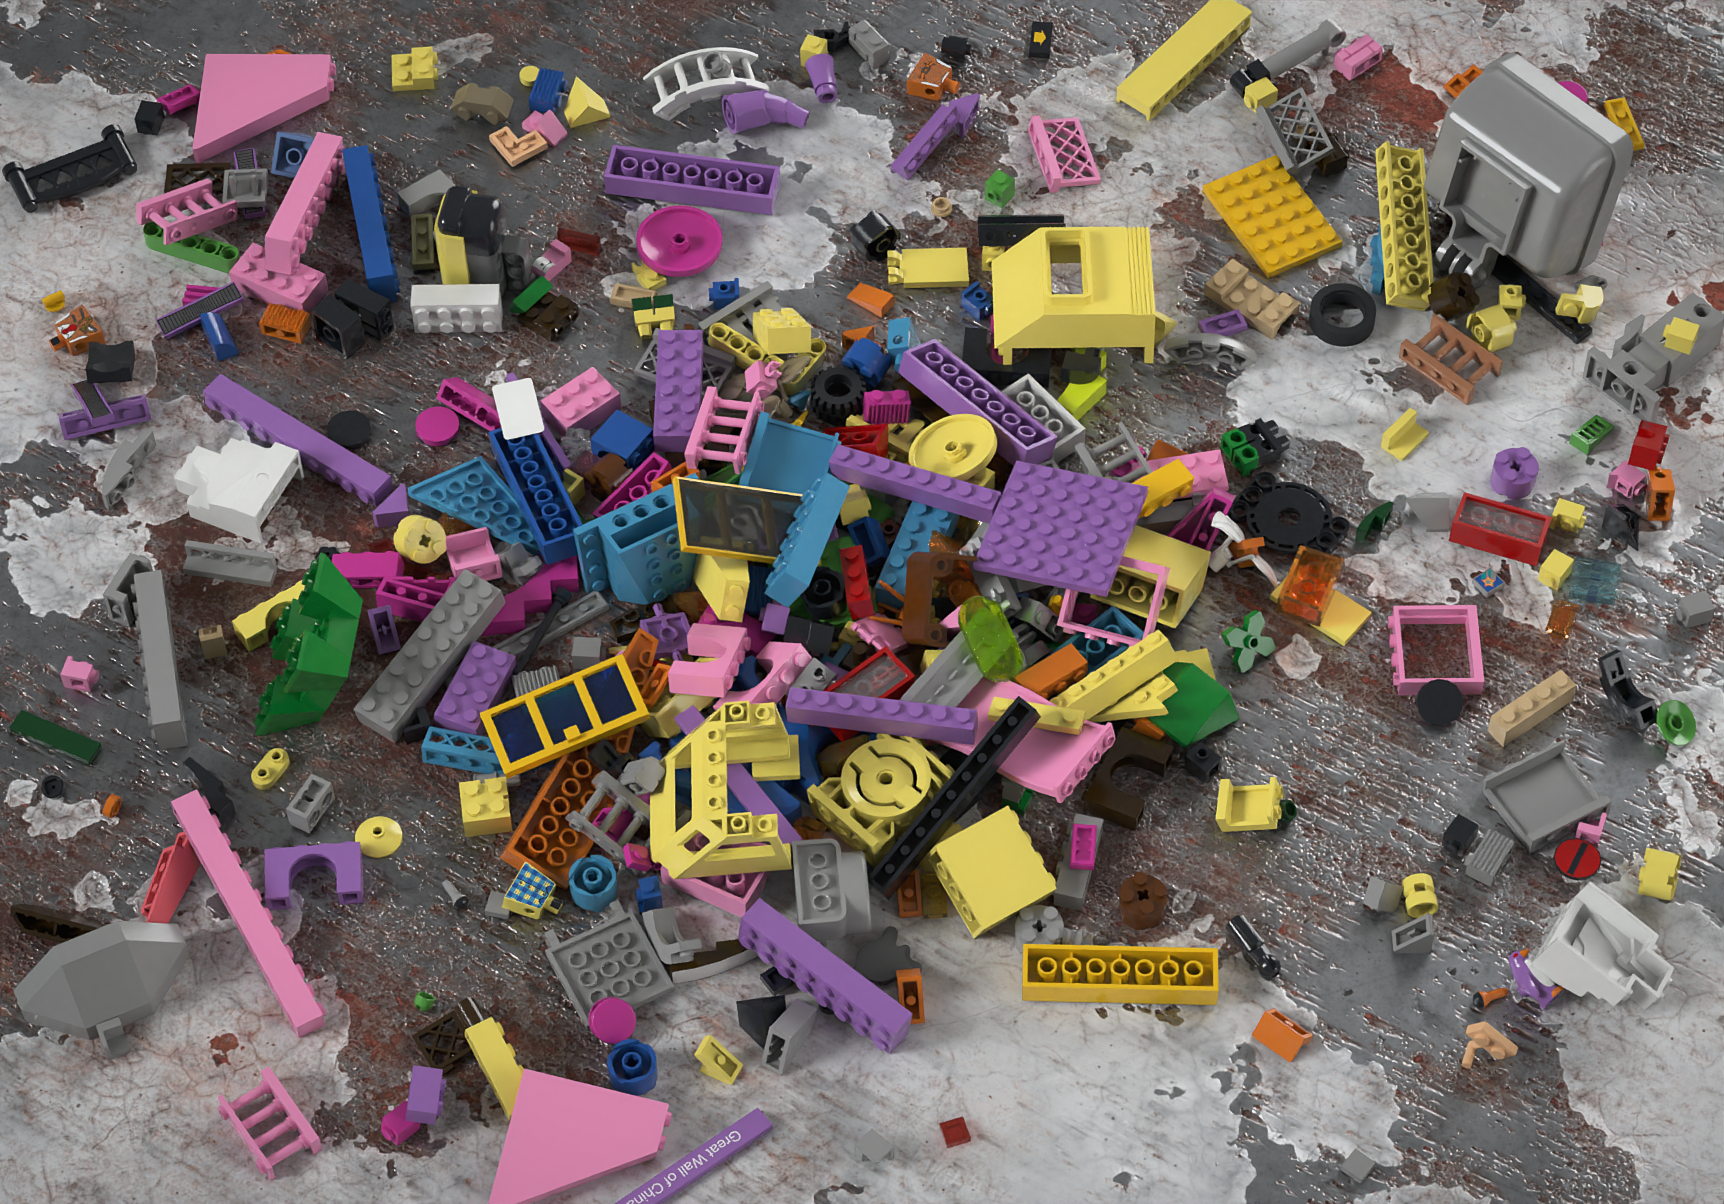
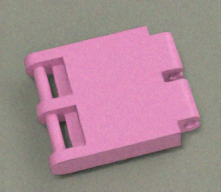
M878 612L874 615L888 618L885 614L880 615ZM865 617L856 621L851 626L854 632L858 631V636L862 640L866 641L869 645L873 644L875 646L876 652L886 646L895 654L906 649L910 644L903 639L902 629L900 627L895 628L894 624L879 622Z

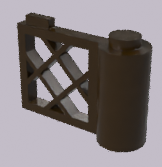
M469 997L459 1002L452 1012L412 1035V1038L430 1067L443 1069L442 1076L455 1069L453 1065L473 1053L470 1046L463 1051L454 1050L457 1040L467 1041L465 1029L488 1018L475 998ZM454 1020L456 1023L454 1034L442 1032L444 1025ZM427 1035L436 1036L433 1047L423 1045L420 1040ZM441 1037L452 1039L449 1049L438 1048ZM436 1052L447 1054L446 1061L436 1067L433 1062Z

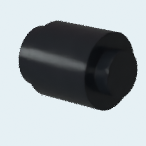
M951 35L949 37L944 36L941 53H945L946 56L966 59L968 55L971 56L973 43H970L969 38Z

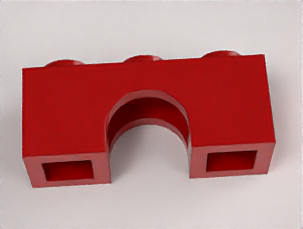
M1641 420L1637 436H1635L1628 465L1654 471L1656 464L1662 463L1670 437V435L1666 434L1668 426Z
M862 545L839 549L847 604L852 620L874 616L873 600L868 583L867 562Z

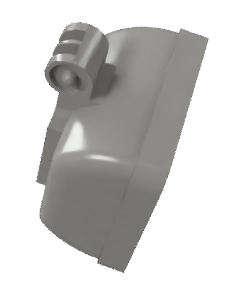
M1507 53L1489 63L1483 73L1472 81L1447 109L1424 181L1426 192L1440 203L1439 208L1447 213L1453 221L1448 238L1445 239L1436 251L1433 260L1434 266L1441 271L1449 270L1448 274L1453 272L1467 273L1472 279V285L1477 290L1492 273L1498 254L1503 256L1506 254L1510 255L1536 276L1542 278H1556L1565 274L1574 275L1592 264L1599 253L1632 160L1633 143L1630 136L1518 54Z

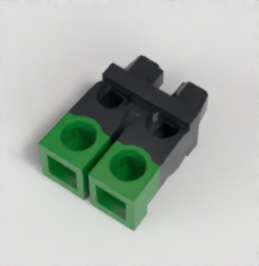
M1259 418L1255 420V423H1249L1222 434L1220 448L1230 462L1232 461L1233 466L1243 478L1250 475L1251 470L1261 465H1267L1272 461L1280 460L1281 453L1289 449L1290 441L1286 435L1277 438L1274 436L1278 434L1279 430L1274 420L1264 422Z

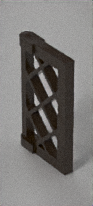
M231 163L167 164L164 193L181 188L172 187L175 183L184 187L201 181L208 174L214 177L212 180V193H221L224 186V172L231 169ZM192 171H204V172H202L200 175L197 176V175H195ZM213 171H223V173L217 175ZM173 172H182L178 176L173 175ZM188 174L194 178L187 184L181 181ZM219 181L222 183V186H213Z

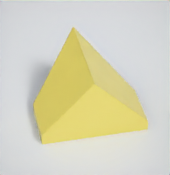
M576 76L564 108V114L569 127L573 128L610 118L605 101Z

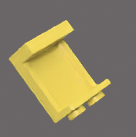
M1270 777V784L1234 787L1230 779H1220L1216 821L1221 831L1277 829L1278 819H1281L1280 799H1283L1284 796L1282 785H1279L1276 777Z

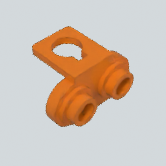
M955 580L950 584L948 596L957 608L961 605L966 606L965 618L972 619L983 607V602L981 601L982 593L979 592L980 589L977 583Z

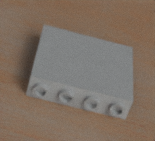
M1564 740L1556 744L1551 743L1544 750L1538 753H1531L1525 759L1517 763H1511L1505 769L1497 773L1493 772L1484 779L1483 794L1530 854L1577 831L1579 822L1589 824L1601 819L1602 812L1607 813V815L1610 812L1612 801L1607 795L1600 797L1563 751Z

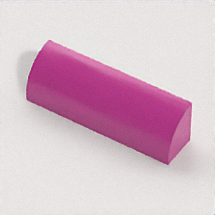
M459 377L443 379L436 397L437 400L489 431L502 428L494 398Z

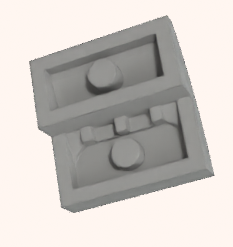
M1643 314L1626 324L1624 335L1615 340L1612 357L1622 349L1628 353L1638 345L1645 320Z

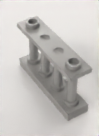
M1122 422L1118 423L1121 434L1093 449H1086L1082 442L1074 446L1077 457L1088 475L1103 478L1106 476V473L1135 458L1141 467L1117 479V481L1131 483L1153 472L1135 444L1134 440L1136 438L1131 428L1126 429ZM1126 442L1131 450L1102 466L1100 464L1096 466L1094 463L1095 457Z
M603 770L593 779L592 783L596 785L597 790L581 812L578 813L574 810L565 819L570 822L569 825L574 830L583 832L621 862L627 872L640 877L647 872L627 868L623 847L630 841L641 824H645L650 828V806ZM608 795L615 800V805L597 828L587 818L602 797ZM622 810H627L633 815L634 819L616 843L605 834ZM650 837L648 838V840L646 841V843L643 845V846H645V847H648L649 853H650Z

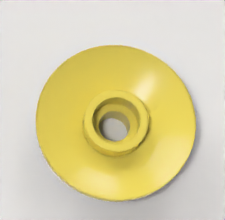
M373 817L364 821L358 827L355 834V842H360L362 854L365 856L384 858L393 854L400 847L402 830L399 824L391 818Z

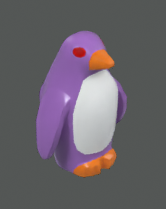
M1528 948L1511 953L1509 964L1514 979L1518 984L1517 989L1519 993L1524 997L1530 996L1539 1002L1540 1008L1544 1010L1565 988L1553 982L1542 971L1531 965L1533 960L1528 957Z

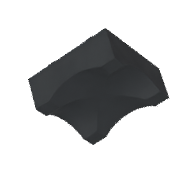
M133 340L124 341L116 345L89 342L88 362L85 369L88 383L100 384L105 382L132 381L135 361Z

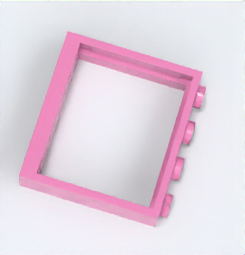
M1123 556L1120 565L1159 575L1143 639H1145L1155 631L1170 568ZM1066 589L1057 626L1064 627L1063 632L1076 635L1077 631L1084 632L1085 638L1097 641L1099 637L1107 638L1106 643L1120 646L1121 642L1131 647L1141 641L1140 639L1070 622L1078 591Z
M1393 606L1392 616H1388V628L1393 631V634H1390V648H1394V653L1391 654V665L1396 667V672H1393V686H1397L1398 695H1417L1424 684L1436 679L1452 682L1458 687L1462 695H1482L1484 674L1477 606ZM1400 624H1465L1471 678L1405 679Z

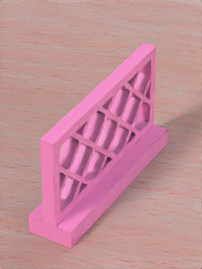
M1040 115L1031 116L1028 133L1050 193L1058 192L1059 187L1100 184L1101 179L1078 117L1041 120ZM1074 125L1075 131L1072 132L1064 127ZM1045 127H1052L1056 131L1052 134L1045 130ZM1061 132L1069 138L1065 141L1057 135ZM1074 139L1081 143V146L1078 148L1070 142ZM1054 141L1062 146L1060 149L1051 146V142ZM1067 148L1075 153L1073 156L1064 153L1063 150ZM1080 155L1086 158L1087 161L1083 163L1075 158ZM1059 156L1068 162L1063 165L1056 159ZM1072 163L1081 169L1076 172L1069 168ZM1085 170L1092 174L1093 177L1087 178L1082 175V172ZM1065 172L1073 176V178L1063 179L1062 174Z

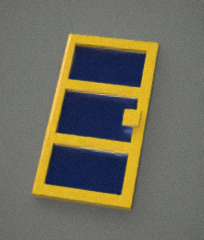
M619 654L480 713V718L483 720L506 779L651 719L623 654Z

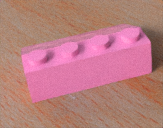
M699 832L685 843L684 847L690 852L700 851L710 843V840ZM762 842L721 845L718 849L764 846L767 844ZM662 865L661 879L665 885L742 917L759 899L771 871L673 879L669 875L668 869Z

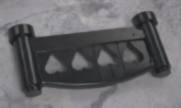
M118 124L108 125L101 132L102 141L25 170L20 162H10L3 167L2 174L5 180L10 182L22 208L28 213L36 211L38 203L65 199L84 193L105 183L120 172L132 175L137 171V163L123 138L124 133ZM99 157L113 162L111 166L97 169ZM80 164L94 170L91 174H85L83 177L77 176ZM61 171L74 178L72 181H65L64 184H57L59 172ZM40 179L54 185L53 188L45 189L43 192L37 191Z

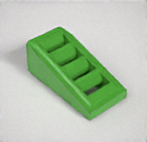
M1595 415L1571 434L1569 444L1588 455L1615 426L1600 416Z

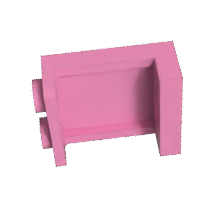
M487 527L446 536L447 548L445 552L454 577L458 578L464 569L485 581L502 577L500 559L498 554L495 555Z

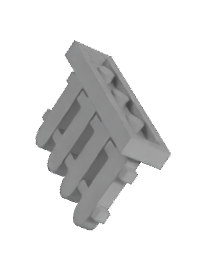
M766 281L698 323V330L703 331V340L709 341V330L713 324L723 323L758 344L753 339V334L743 324L748 321L753 327V312H760V309H772L773 312L781 311L782 307L777 303L779 298L776 295L772 297L773 286Z

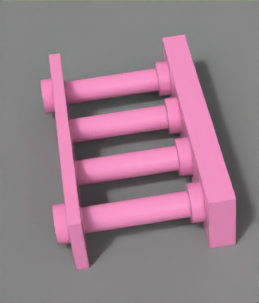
M208 178L136 203V222L144 225L154 221L164 229L165 245L237 220V201L233 200L224 204L212 196V181ZM207 202L213 208L204 210L199 205ZM190 209L195 214L187 217L181 211ZM172 215L177 221L169 223L164 217Z
M707 387L684 453L688 469H697L699 461L710 459L733 462L735 474H740L742 466H745L747 462V451L761 411H764V402L761 401L759 392L755 391L752 402L721 399V397H718L716 387ZM720 408L748 411L746 419L715 416L716 411ZM714 425L742 428L740 436L709 432L710 428ZM708 442L737 445L734 453L703 449L704 445L708 444Z
M268 1066L260 1071L263 1079L260 1082V1086L229 1104L221 1094L218 1096L220 1106L217 1109L224 1120L229 1119L257 1160L255 1164L262 1175L266 1173L269 1179L273 1180L275 1179L273 1165L303 1147L305 1149L309 1147L312 1153L316 1154L322 1150V1146L313 1128ZM265 1093L267 1095L272 1094L274 1097L272 1104L242 1122L234 1113ZM276 1112H284L286 1114V1121L254 1140L247 1131ZM290 1129L292 1131L297 1130L300 1134L298 1139L266 1158L259 1149Z

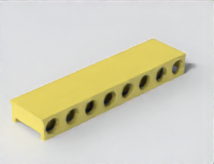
M1210 0L1116 88V101L1119 103L1123 101L1146 115V120L1150 121L1250 27L1252 11L1234 0Z
M1386 141L1379 148L1375 149L1386 304L1425 311L1430 306L1428 295L1431 294V287L1429 286L1434 280L1427 192L1424 189L1426 178L1424 149L1413 150L1390 145V142Z

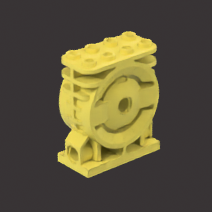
M877 733V740L869 741L860 746L848 757L843 766L841 777L828 778L818 787L813 784L807 789L812 814L854 851H863L866 861L873 868H876L896 844V840L901 838L955 771L948 764L944 765L940 762L938 756L933 751H927L918 738ZM914 769L917 774L916 788L922 791L921 794L913 788L914 779L912 771ZM859 781H860L861 792H862V794H863V796H864L865 799H863V798L861 797V795L859 794V792L857 791L856 784H857Z

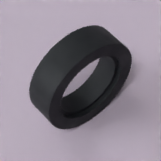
M1347 283L1331 284L1320 289L1314 295L1311 301L1309 324L1313 333L1325 343L1340 347L1357 345L1365 341L1374 329L1376 305L1371 295L1358 286ZM1344 302L1359 308L1364 318L1353 327L1342 328L1329 324L1322 316V311L1332 303Z

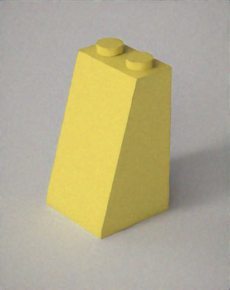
M700 537L699 544L721 546L720 539ZM731 541L732 548L740 549V545L745 544V542ZM697 554L693 580L718 619L742 622L750 583L747 560Z

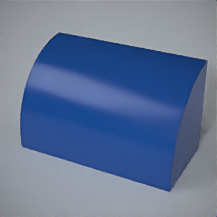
M212 312L200 314L204 333L217 360L221 361L238 355V350L223 318L219 314Z
M865 516L847 526L854 545H862L867 568L884 565L890 550L878 520Z

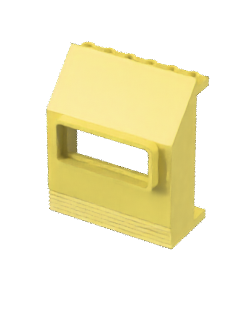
M1148 227L1039 228L992 261L994 348H998L999 356H1003V365H1012V348L1143 347L1144 363H1153L1156 314ZM1050 263H1081L1083 294H1052Z

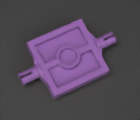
M655 604L653 610L656 616L640 620V628L659 640L654 660L672 657L673 660L684 661L682 654L688 653L687 634L690 630L685 613L668 614L664 612L662 604Z

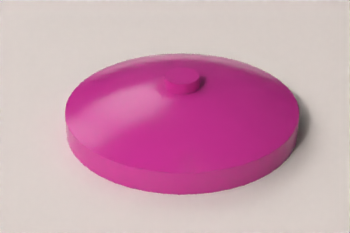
M682 205L669 206L653 212L641 223L636 235L637 252L643 263L657 273L672 277L691 276L706 270L718 259L723 245L722 231L717 221L701 209Z

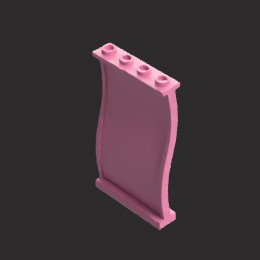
M986 673L957 706L959 708L977 710L978 728L974 745L924 739V742L930 746L938 743L970 755L996 723L995 721L988 720V712L993 697L1015 700L1020 696L1026 702L1050 706L1056 705L1023 686ZM1085 720L1080 735L1032 728L996 772L1024 787L1053 796L1057 802L1062 803L1067 796L1071 795L1076 785L1086 777L1087 772L1093 765L1099 762L1105 751L1114 744L1116 738L1113 725L1108 722L1104 726Z

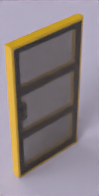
M677 476L673 478L681 552L771 564L774 563L778 555H781L780 546L789 536L787 530L791 523L796 520L794 513L803 503L800 500L803 494ZM821 559L819 560L817 567L821 566Z

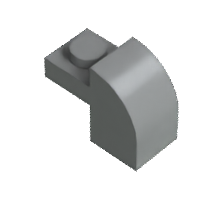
M521 542L513 543L498 553L500 564L506 573L520 585L533 578L539 572L537 567L543 564L538 556L530 557Z

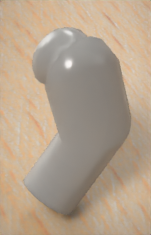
M1590 275L1574 283L1573 286L1576 292L1580 284L1601 287L1603 291L1607 287L1608 282L1605 278Z

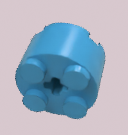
M591 855L590 858L583 859L582 857L578 859L569 870L571 898L579 907L598 913L604 911L610 905L609 903L614 902L618 894L616 870L609 859L600 855Z

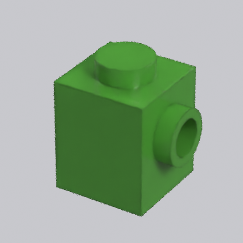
M998 169L985 182V199L1000 208H1003L1015 195V178Z

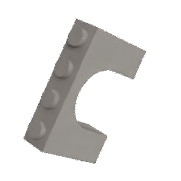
M439 169L397 192L399 207L411 219V215L422 214L433 207L440 206L447 190L455 186L453 180ZM433 231L434 246L437 248L435 231Z

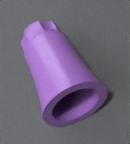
M817 54L810 57L806 61L805 67L810 75L814 92L818 96L819 102H833L837 98L833 57L828 54Z

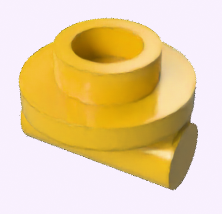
M62 290L41 299L44 308L49 312H58L65 306V296Z
M1053 595L1048 603V608L1059 616L1064 598L1061 595Z

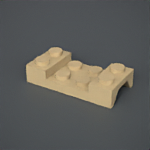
M1231 259L1205 283L1204 295L1229 312L1239 309L1247 324L1270 339L1275 337L1280 325L1291 314L1297 316L1300 311V302L1284 292L1278 295L1249 276V269L1234 259Z

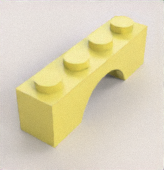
M302 580L232 620L235 634L249 652L269 641L268 631L271 624L278 617H281L285 605L289 606L292 599H298L300 592L304 591L305 585H302Z

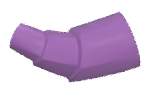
M767 90L729 94L722 97L724 119L732 134L768 123H787L803 129L810 115V111L795 105L791 100L769 94Z

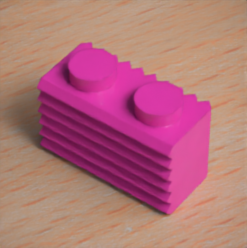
M897 389L894 391L881 392L874 390L872 392H864L862 408L864 421L871 425L873 423L907 424L911 406L909 391Z

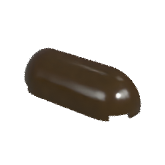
M16 904L12 905L10 909L11 917H14L16 924L21 928L19 929L20 931L28 935L60 943L104 926L101 922L91 918L38 905Z

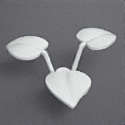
M1221 511L1215 513L1211 526L1224 531L1228 538L1211 553L1208 564L1210 568L1218 572L1225 565L1230 568L1234 564L1252 560L1271 581L1275 590L1278 587L1277 577L1271 566L1258 554L1256 556L1250 554L1231 561L1230 558L1233 555L1227 546L1233 540L1240 543L1241 540H1245V536L1241 528L1229 516H1225Z

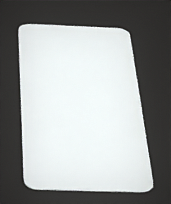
M531 378L492 387L503 435L506 440L544 431Z

